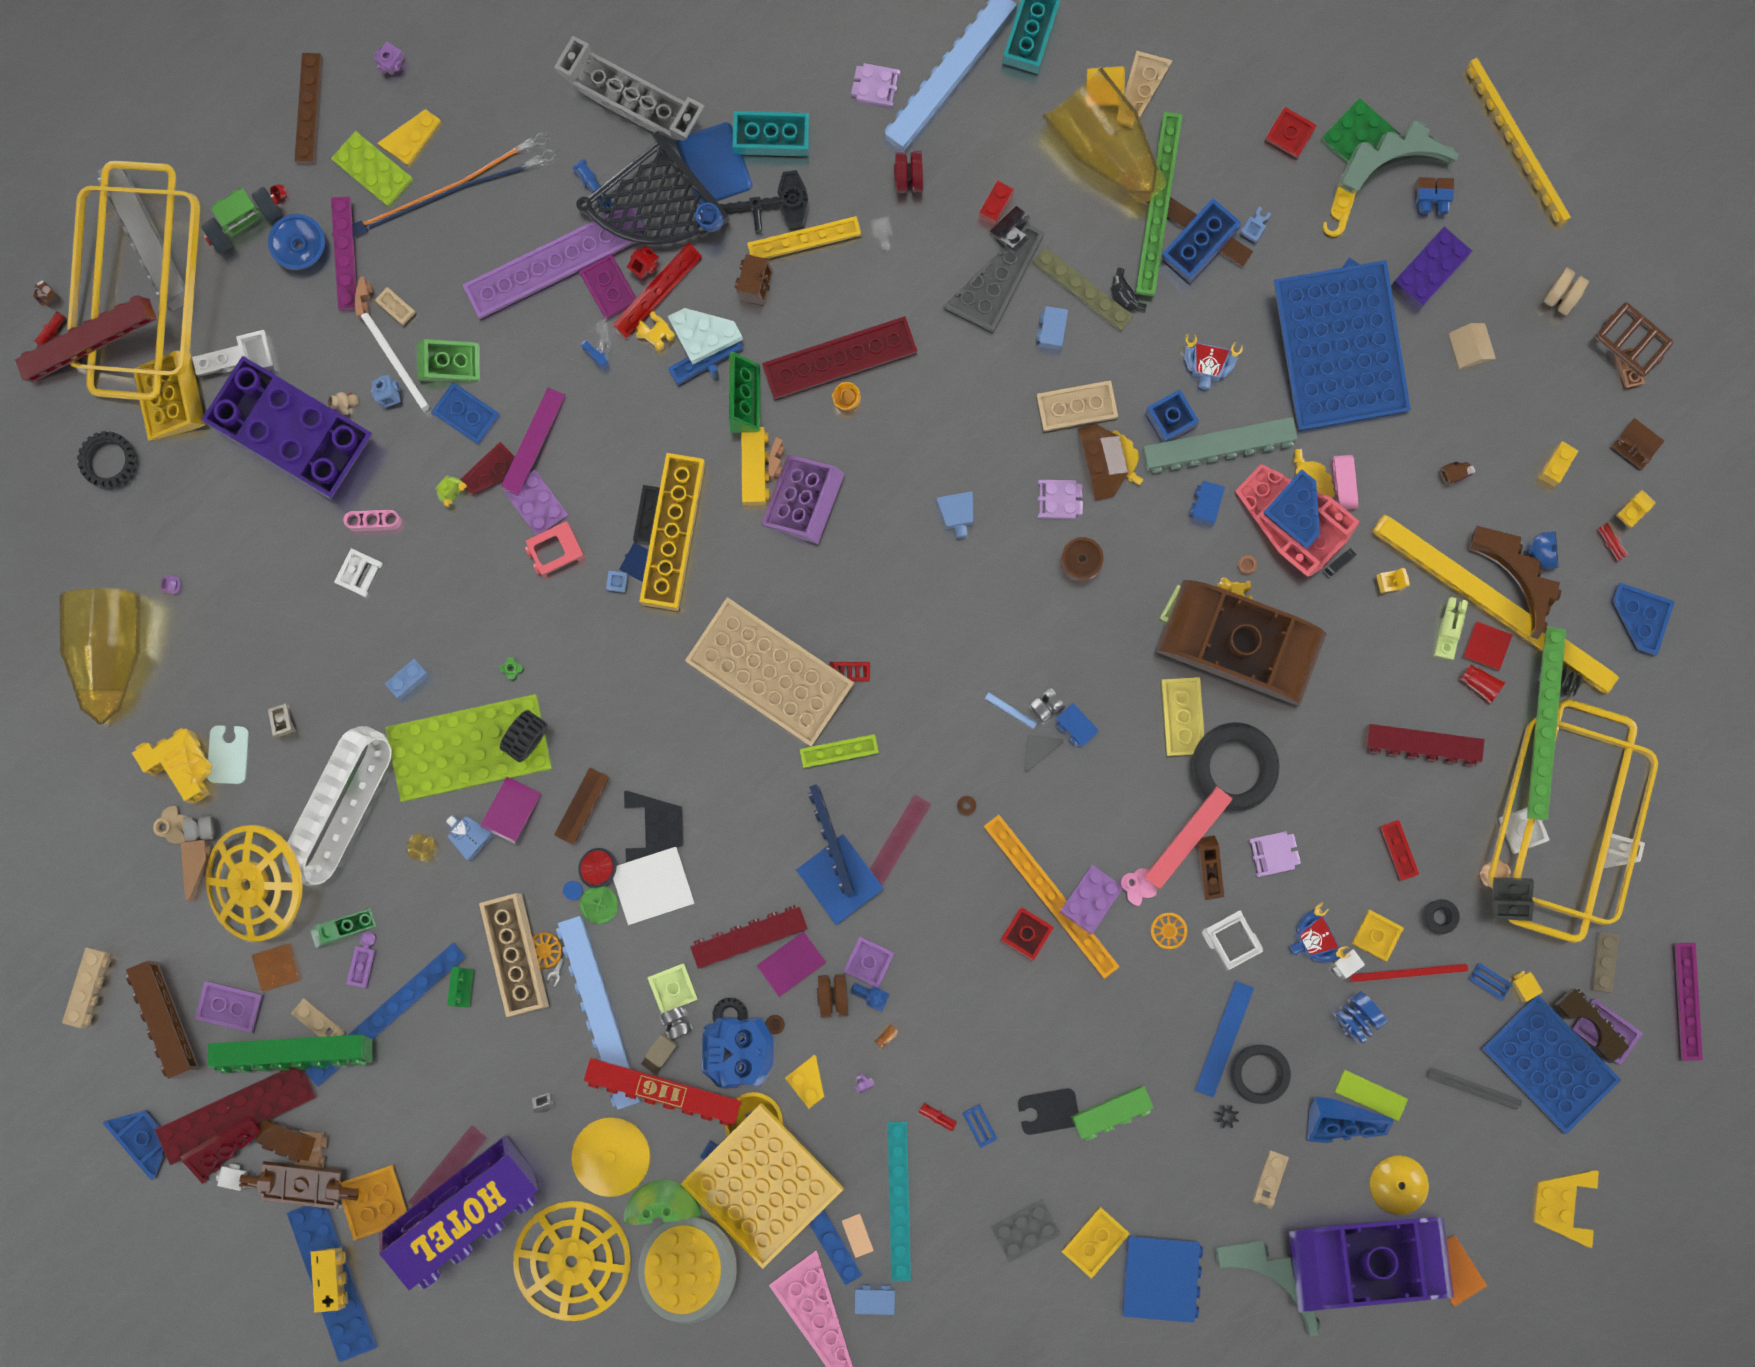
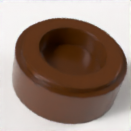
M772 1015L766 1020L765 1025L771 1034H780L785 1028L783 1018L778 1015Z

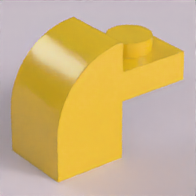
M1640 490L1616 516L1629 528H1632L1656 502L1644 490Z

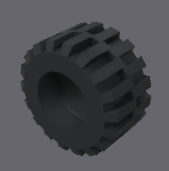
M529 710L522 712L506 731L500 744V750L519 763L524 761L542 740L547 730V722Z

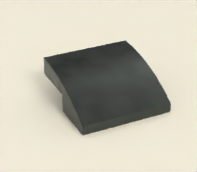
M1493 877V919L1533 921L1534 901L1532 899L1534 880L1532 878Z

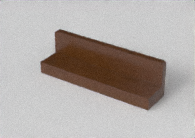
M593 768L588 769L554 834L556 837L575 846L610 780L608 775L600 773Z

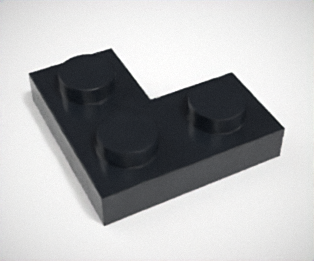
M1015 206L990 230V233L997 240L1016 252L1029 240L1027 235L1019 229L1030 217L1025 211Z

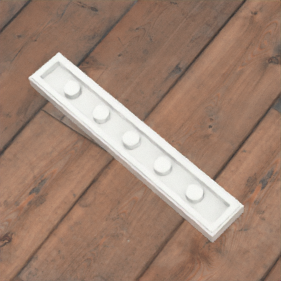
M368 313L361 315L423 412L425 413L430 410L429 405Z

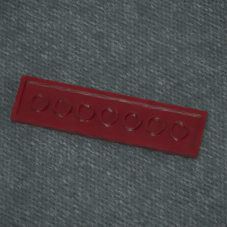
M906 316L764 362L762 365L775 400L917 353V348Z
M290 1067L289 1071H280L156 1128L155 1132L169 1164L173 1165L182 1161L181 1156L247 1116H250L257 1125H260L262 1119H273L316 1099V1095L305 1070H297V1068Z

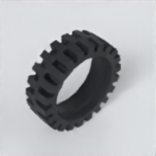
M101 431V433H94L93 437L89 436L87 441H83L81 444L83 447L79 448L78 452L80 454L77 455V460L79 461L77 465L84 478L91 484L104 489H114L118 485H124L123 482H128L130 475L133 476V470L137 466L135 463L137 461L136 452L129 441L111 431ZM105 442L119 445L125 455V463L122 470L109 478L95 475L89 465V458L93 449Z

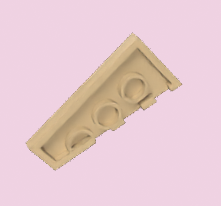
M1136 51L1124 94V104L1121 105L1117 123L1131 127L1136 126L1173 60Z

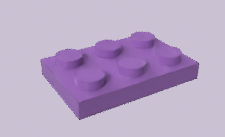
M536 470L529 473L519 496L506 490L504 491L535 535L553 528L569 516Z
M1091 865L1060 910V913L1091 935L1123 888L1094 865Z
M205 981L195 1019L253 1033L262 995Z
M1593 998L1590 1005L1594 1004L1600 1010L1599 1015L1603 1019H1608L1614 1025L1612 1029L1617 1034L1621 1033L1628 1041L1626 1044L1629 1048L1614 1061L1621 1065L1643 1033L1596 998ZM1580 1017L1572 1030L1595 1047L1598 1039L1596 1028L1589 1020Z

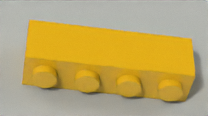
M760 427L759 432H741L743 506L766 505V500H769V488H766V481H769V470H765V462H769V451H765V444H769V434L765 432L764 427Z

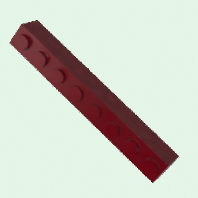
M140 295L131 297L129 302L114 306L113 310L102 312L98 315L99 317L84 321L82 326L71 328L67 331L68 333L55 336L48 343L39 344L35 350L22 353L21 357L15 359L22 380L35 382L157 320L150 299Z

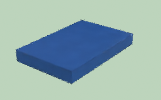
M452 382L431 412L477 445H479L500 415L497 411L454 382Z

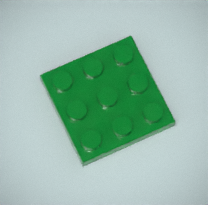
M1358 98L1325 133L1321 140L1348 163L1356 146L1360 143H1369L1376 149L1382 135L1385 133L1395 132L1400 136L1401 134L1361 98Z

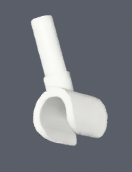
M560 959L554 971L547 977L546 983L551 978L556 981L553 987L559 981L560 977L558 974L563 965V959Z

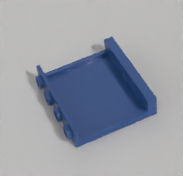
M1128 1236L1122 1316L1195 1323V1318L1199 1317V1306H1196V1298H1200V1286H1197L1198 1278H1201L1202 1266H1199V1258L1203 1257V1246H1200V1242Z

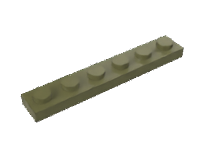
M1046 247L1033 260V264L1119 331H1122L1133 318L1131 313Z

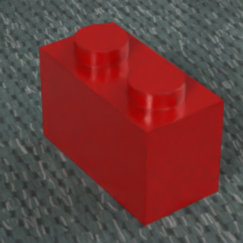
M997 180L979 212V219L994 227L1010 202L1014 189Z

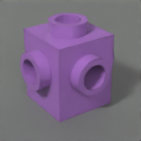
M388 41L374 55V60L377 64L376 68L383 73L388 72L391 75L401 68L402 61L405 58L403 52Z

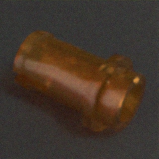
M891 1024L888 1027L885 1026L886 1029L874 1041L883 1050L894 1037L897 1038L898 1031Z

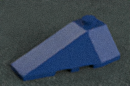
M1315 1097L1309 1110L1307 1140L1329 1143L1337 1138H1344V1141L1351 1140L1352 1136L1362 1135L1363 1138L1383 1136L1388 1134L1394 1121L1392 1118L1336 1099Z

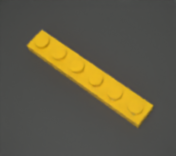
M857 216L748 242L747 245L750 255L769 259L861 236Z

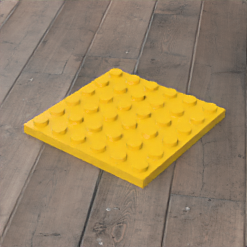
M762 1103L681 1183L692 1197L762 1269L844 1190L843 1186Z

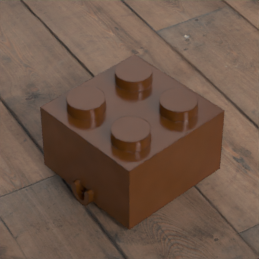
M746 254L745 259H742L740 263L741 274L740 278L737 277L735 289L742 301L764 305L767 291L770 290L769 283L773 269L768 259Z

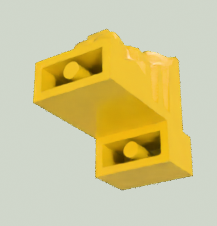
M180 728L173 733L171 738L160 740L156 743V746L144 742L135 748L136 751L132 752L144 773L155 776L165 769L185 802L195 804L209 795L203 781L212 773L213 765L205 758L204 752L199 748L201 744L195 732L186 728Z

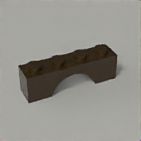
M1570 989L1554 1005L1567 1019L1582 1017L1589 1020L1595 1026L1598 1035L1597 1044L1594 1049L1607 1063H1613L1629 1048L1626 1044L1628 1042L1621 1033L1617 1034L1612 1029L1614 1025L1608 1019H1603L1599 1015L1600 1010L1594 1004L1590 1005L1587 1002V996L1580 989Z

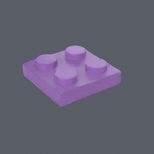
M859 937L843 972L879 988L895 953Z

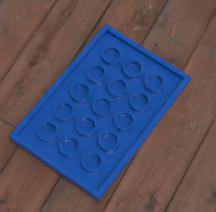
M1539 995L1532 998L1482 1048L1564 1134H1567L1621 1081L1608 1065Z

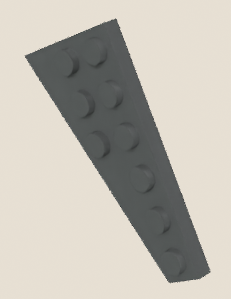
M1027 224L1021 232L1026 234L1029 240L1016 252L1007 246L1002 248L994 258L988 261L965 286L959 289L943 305V308L994 332L1044 232Z

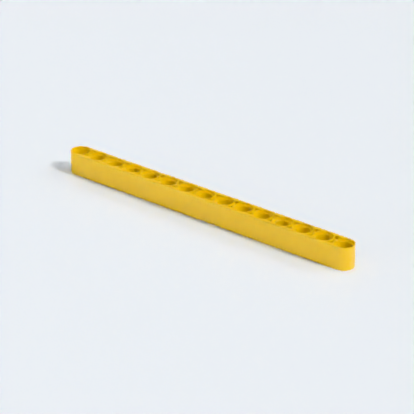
M1385 514L1381 516L1372 529L1375 535L1543 651L1545 633H1542L1538 639L1530 637L1531 617L1528 612ZM1565 639L1563 666L1576 672V675L1581 674L1586 682L1599 691L1609 694L1619 677Z

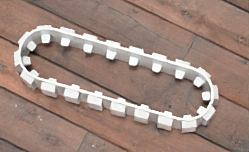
M368 726L350 729L341 737L287 842L299 863L302 884L306 886L324 883L334 873L389 765L391 748L384 734ZM368 745L366 754L313 859L305 867L307 859L362 751ZM282 854L285 872L292 879L288 862L284 854Z

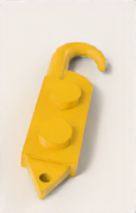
M1339 186L1337 187L1331 207V215L1339 220L1338 228L1335 231H1330L1327 228V222H1323V230L1330 237H1337L1344 232L1355 198V194H1351Z

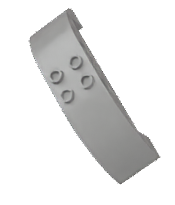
M575 36L571 37L554 66V69L566 81L589 98L654 133L659 131L662 136L675 140L687 139L705 107L690 97L683 101L591 52L588 43Z

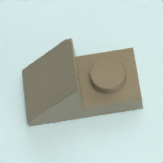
M286 703L268 709L274 738H280L296 732Z
M661 1033L646 1053L641 1065L657 1075L677 1044Z

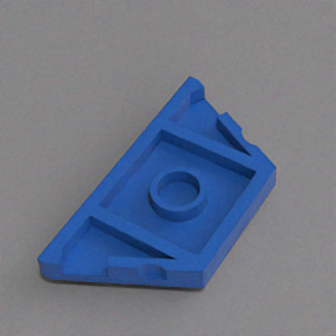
M146 1110L104 1121L103 1125L149 1179L153 1180L165 1155L155 1132V1129L160 1126Z

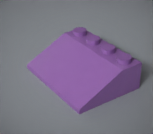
M787 455L761 525L818 544L844 473L832 465Z

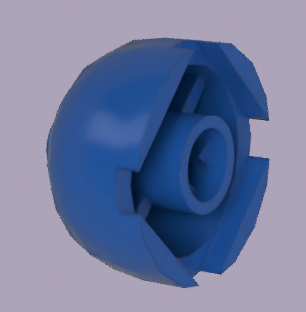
M1556 531L1541 532L1534 538L1533 546H1529L1530 557L1537 558L1540 561L1539 567L1544 569L1558 568Z

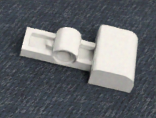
M265 330L236 336L238 346L192 357L196 375L199 377L215 372H230L235 368L242 355L268 371L273 370L274 365Z

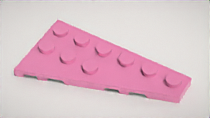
M816 1250L769 1284V1287L826 1367H853Z

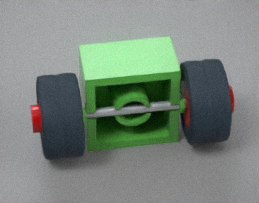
M261 187L251 194L257 206L254 205L243 188L234 190L226 199H220L214 203L211 210L223 228H221L215 218H211L201 225L206 234L204 238L209 246L213 245L216 251L221 254L232 247V243L226 234L232 237L262 218L261 212L269 223L282 216L281 211L277 207L279 202L273 194L270 195L266 188Z

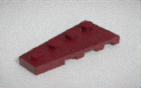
M247 1116L183 1154L181 1160L203 1184L212 1172L216 1173L220 1169V1165L226 1159L230 1160L234 1156L236 1150L243 1148L260 1133L259 1126L250 1116Z

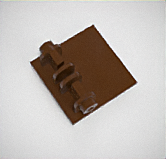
M1634 418L1612 445V448L1643 470L1664 443V440Z

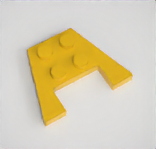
M1593 1170L1537 1182L1533 1222L1586 1247L1592 1248L1594 1230L1573 1227L1577 1186L1597 1189L1599 1171Z

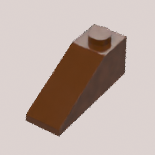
M1215 835L1202 837L1196 845L1205 900L1224 897L1218 841Z

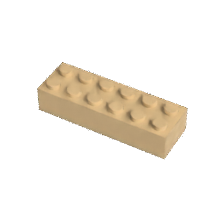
M515 893L479 903L506 1017H513L549 1007L522 894Z

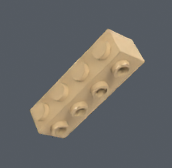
M85 948L62 1023L87 1029L92 1019L93 1007H95L98 1000L99 988H101L104 981L105 969H107L110 962V953Z

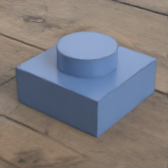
M609 571L606 590L626 593L628 573Z

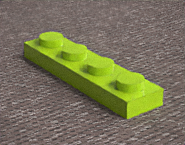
M872 734L800 749L804 769L879 754L876 736Z

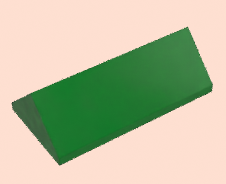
M730 352V433L759 432L760 364L735 352Z

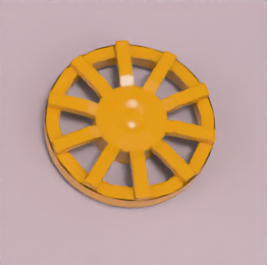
M1164 913L1153 921L1151 936L1159 947L1174 949L1185 941L1187 926L1179 915ZM1167 916V924L1161 919L1162 917ZM1170 916L1176 918L1173 923H1170ZM1159 920L1163 927L1155 925L1156 922ZM1179 920L1182 923V925L1176 927L1175 924ZM1154 928L1161 930V932L1154 934ZM1184 928V934L1177 932V930ZM1162 935V939L1158 942L1156 937ZM1176 935L1182 937L1180 942L1175 938ZM1165 938H1167V946L1162 945ZM1171 938L1174 940L1176 945L1170 946Z
M548 932L534 935L532 938L537 946L535 950L537 956H539L538 963L540 964L542 958H544L545 963L544 966L539 965V967L548 969L555 966L560 961L563 953L559 938ZM543 935L548 936L546 943H544ZM540 937V944L535 940ZM552 937L556 942L549 944ZM558 944L559 951L553 950V946ZM553 953H558L556 959L552 956ZM547 958H550L553 963L548 965Z

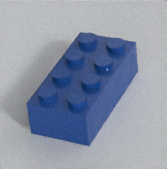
M1212 198L1162 253V259L1191 283L1241 228V221Z

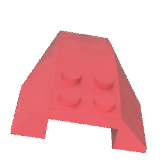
M1260 464L1235 492L1279 554L1305 576L1309 577L1320 571L1348 542L1360 521L1331 497L1317 492L1320 536L1307 550L1264 514L1266 508L1291 482V479Z

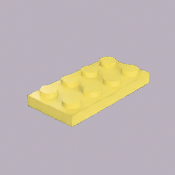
M1200 677L1162 679L1167 757L1193 755L1197 744L1204 736Z

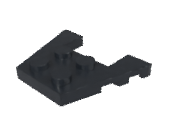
M624 791L625 809L645 808L646 841L645 848H625L626 863L673 847L679 848L684 846L683 807L630 791Z

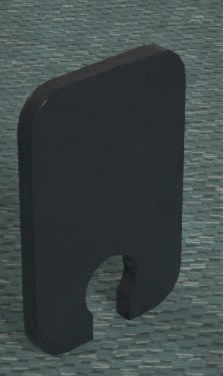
M1070 1088L1026 1095L1018 1100L1019 1112L1025 1111L1028 1108H1033L1037 1112V1118L1034 1121H1021L1025 1134L1033 1135L1075 1127L1071 1116L1079 1113L1075 1092Z

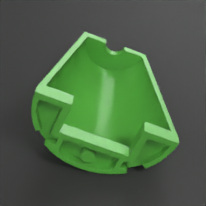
M655 1180L641 1186L630 1197L624 1212V1223L636 1225L650 1224L655 1217H661L664 1222L680 1221L702 1216L700 1204L681 1183L672 1180Z

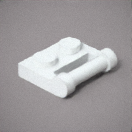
M351 548L334 583L366 598L367 590L378 568L380 569L383 563ZM366 563H369L371 567L359 588L355 585Z

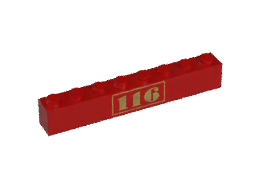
M594 1058L589 1059L583 1080L588 1082L587 1086L598 1089L599 1086L607 1088V1092L617 1094L618 1091L624 1092L627 1098L636 1100L638 1096L644 1098L645 1103L655 1105L656 1102L663 1104V1108L674 1110L675 1107L682 1109L681 1113L693 1116V1113L701 1114L700 1118L712 1121V1118L720 1120L719 1124L729 1127L731 1123L736 1124L742 1101Z

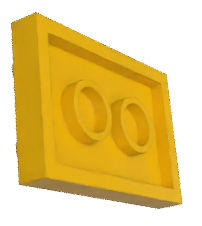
M1099 1207L1061 1252L1092 1279L1130 1233Z

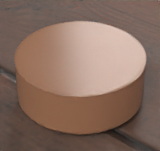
M1251 555L1242 556L1237 564L1238 570L1244 575L1252 574L1257 568L1256 559Z

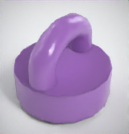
M164 575L160 585L161 591L166 594H176L180 589V579L177 576Z
M862 1073L857 1075L858 1085L855 1089L858 1094L875 1086L872 1078L867 1079Z

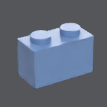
M1046 306L1045 312L1041 311L1039 323H1043L1042 330H1038L1036 341H1040L1039 347L1062 350L1068 314L1067 309Z
M413 659L389 679L385 685L401 701L430 675L418 661Z
M859 1285V1288H855V1314L894 1315L895 1289H891V1286L880 1285L879 1289H871V1285Z

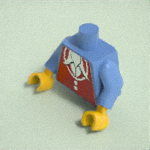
M1188 333L1185 335L1187 344L1185 346L1184 359L1187 367L1192 372L1193 377L1200 378L1199 388L1209 390L1211 381L1218 382L1220 378L1226 377L1234 369L1239 357L1238 354L1243 350V345L1240 350H1235L1236 342H1234L1231 349L1197 343L1196 334H1194V339L1191 341L1188 340Z

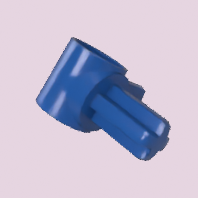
M854 983L850 991L852 994L867 1000L866 1005L881 1012L890 995L879 988L873 987L871 990L858 983Z

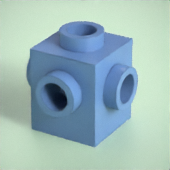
M389 375L381 376L371 381L373 388L371 390L372 396L380 406L386 408L401 402L399 383Z

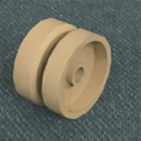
M1568 267L1563 270L1543 301L1552 307L1557 304L1559 299H1562L1558 306V311L1565 316L1568 315L1573 306H1576L1589 283V280L1580 276L1571 284L1575 271Z

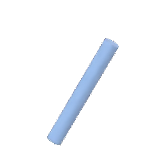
M988 692L985 697L986 700L1034 729L1038 722Z

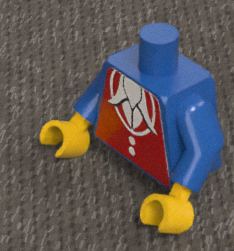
M1323 902L1303 916L1297 926L1298 932L1295 934L1298 942L1289 947L1294 956L1304 952L1307 958H1312L1318 962H1331L1340 958H1348L1351 954L1344 955L1343 950L1349 947H1339L1323 916L1329 911V909L1326 911L1320 909V906L1324 904Z

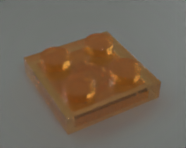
M290 943L251 955L262 992L301 981Z

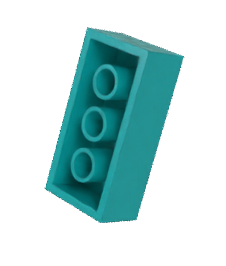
M1021 0L1003 54V64L1038 74L1061 0Z
M734 111L733 153L740 155L808 156L809 113Z

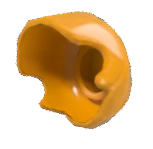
M842 382L835 387L832 399L837 408L848 411L858 406L861 393L855 384Z

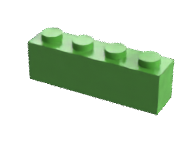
M1141 1085L1072 1115L1071 1118L1079 1137L1088 1141L1097 1137L1096 1133L1100 1131L1106 1133L1115 1129L1114 1125L1121 1123L1125 1125L1133 1121L1132 1117L1148 1115L1151 1113L1150 1109L1154 1107L1145 1086Z

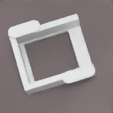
M1241 910L1202 931L1207 944L1211 949L1215 948L1226 970H1230L1263 952L1262 945L1257 936L1252 933ZM1239 921L1254 949L1230 961L1215 934Z

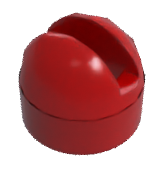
M282 184L270 187V194H273L277 200L286 196L287 190Z

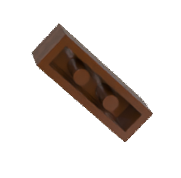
M262 1119L259 1128L260 1133L255 1140L256 1143L262 1145V1149L268 1151L275 1150L276 1155L282 1157L289 1156L288 1160L300 1163V1160L309 1161L316 1138L278 1122Z

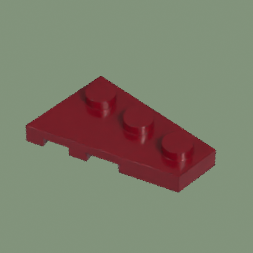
M499 442L460 480L467 485L466 489L473 495L503 481L515 456Z

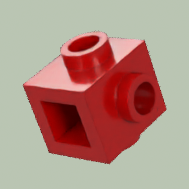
M644 246L639 250L636 249L631 254V259L627 265L629 270L638 277L643 278L648 273L652 274L657 269L658 265L656 263L659 256L652 249Z

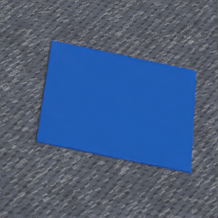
M844 834L837 839L856 892L855 896L848 897L846 894H842L839 883H841L839 875L836 876L833 869L834 859L833 857L830 858L826 847L796 869L836 925L884 889Z

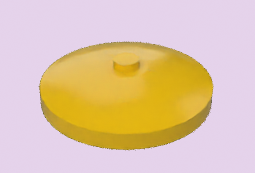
M603 1118L592 1122L580 1132L572 1149V1167L577 1179L586 1189L600 1196L615 1197L630 1192L642 1182L650 1165V1148L644 1134L637 1126L620 1118Z

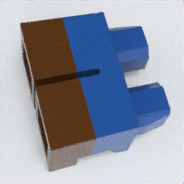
M1418 177L1415 182V190H1417L1416 205H1419L1420 213H1431V205H1438V214H1448L1450 204L1453 201L1454 178Z

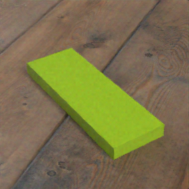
M1346 1070L1343 1071L1334 1091L1396 1121L1400 1120L1408 1101L1407 1098Z

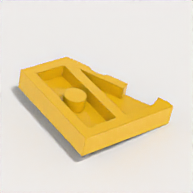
M815 1055L785 1077L808 1109L824 1097Z

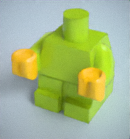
M446 475L435 490L439 500L446 507H450V504H452L456 497L455 494L458 495L461 491H464L467 485L458 478Z

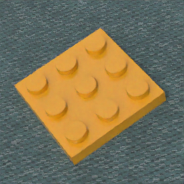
M394 1165L341 1182L342 1187L359 1188L357 1201L341 1199L354 1241L381 1232L408 1211Z

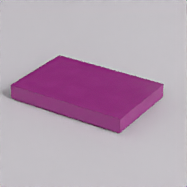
M612 254L578 271L605 320L625 311L636 299L634 292Z
M506 777L480 827L515 843L536 806L541 793Z
M803 931L756 966L780 997L823 966L826 961Z

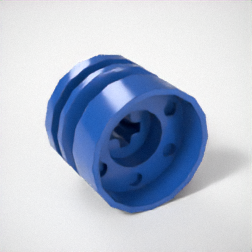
M1359 991L1350 999L1354 1009L1352 1010L1349 1006L1344 1005L1342 1008L1345 1013L1338 1010L1335 1015L1344 1030L1351 1037L1364 1044L1367 1041L1364 1034L1368 1037L1373 1036L1369 1026L1379 1030L1388 1021L1376 1004L1367 995Z

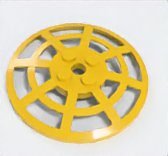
M245 825L234 828L224 834L212 849L206 868V892L213 913L222 926L234 936L252 942L266 941L283 933L297 915L302 899L303 887L299 863L289 844L279 834L269 828L258 825ZM246 832L244 844L236 845L227 851L224 841L234 834ZM256 832L266 836L277 846L268 853L262 847L252 844L253 833ZM219 850L222 858L217 867L216 877L212 878L214 859ZM239 850H243L242 862L235 864L231 855ZM250 851L257 852L264 859L260 863L250 861ZM281 853L284 854L288 862L292 882H281V875L274 861ZM224 863H226L230 869L227 879H220ZM268 865L273 872L275 882H269L268 875L264 870ZM247 880L250 882V888H249V889H248L247 886H246V881H247ZM212 886H216V893L223 907L221 913L214 901ZM221 887H227L230 899L227 903H225L222 896ZM269 890H275L273 901L269 907L264 900ZM282 890H292L290 907L286 916L282 919L275 910L280 902ZM235 904L243 907L244 918L237 916L231 911ZM259 906L264 914L252 919L250 908ZM229 915L235 921L245 924L248 936L232 928L226 921L227 916ZM268 918H271L278 925L267 934L255 936L253 925L262 923Z
M580 1201L557 1203L538 1212L522 1229L514 1250V1275L523 1296L541 1313L564 1321L588 1319L605 1311L623 1292L631 1270L630 1245L621 1225L604 1209ZM576 1208L574 1220H563L550 1225L545 1217L546 1214L558 1209ZM584 1209L599 1214L612 1227L602 1233L592 1224L582 1221ZM539 1221L544 1231L536 1239L532 1251L521 1249L527 1232L533 1224ZM564 1226H573L571 1237L562 1240L554 1231ZM581 1227L594 1233L597 1238L589 1244L580 1239ZM616 1233L620 1237L624 1249V1265L613 1264L612 1250L607 1241ZM548 1235L554 1246L549 1254L538 1252L540 1244ZM601 1244L606 1252V1263L595 1261L593 1250ZM568 1256H574L577 1259V1264L574 1267H569L566 1264ZM519 1257L530 1259L531 1273L535 1284L527 1290L520 1276ZM536 1260L547 1262L550 1273L540 1279L537 1272ZM594 1269L603 1270L605 1273L602 1280L594 1287L588 1278ZM611 1272L623 1273L617 1290L610 1299L605 1301L599 1292L606 1285ZM554 1279L563 1284L562 1296L550 1291L546 1285ZM582 1283L588 1291L585 1295L570 1297L571 1286ZM541 1290L549 1298L561 1302L560 1312L555 1313L542 1307L531 1296ZM593 1298L599 1306L595 1310L584 1314L567 1315L569 1303H579Z

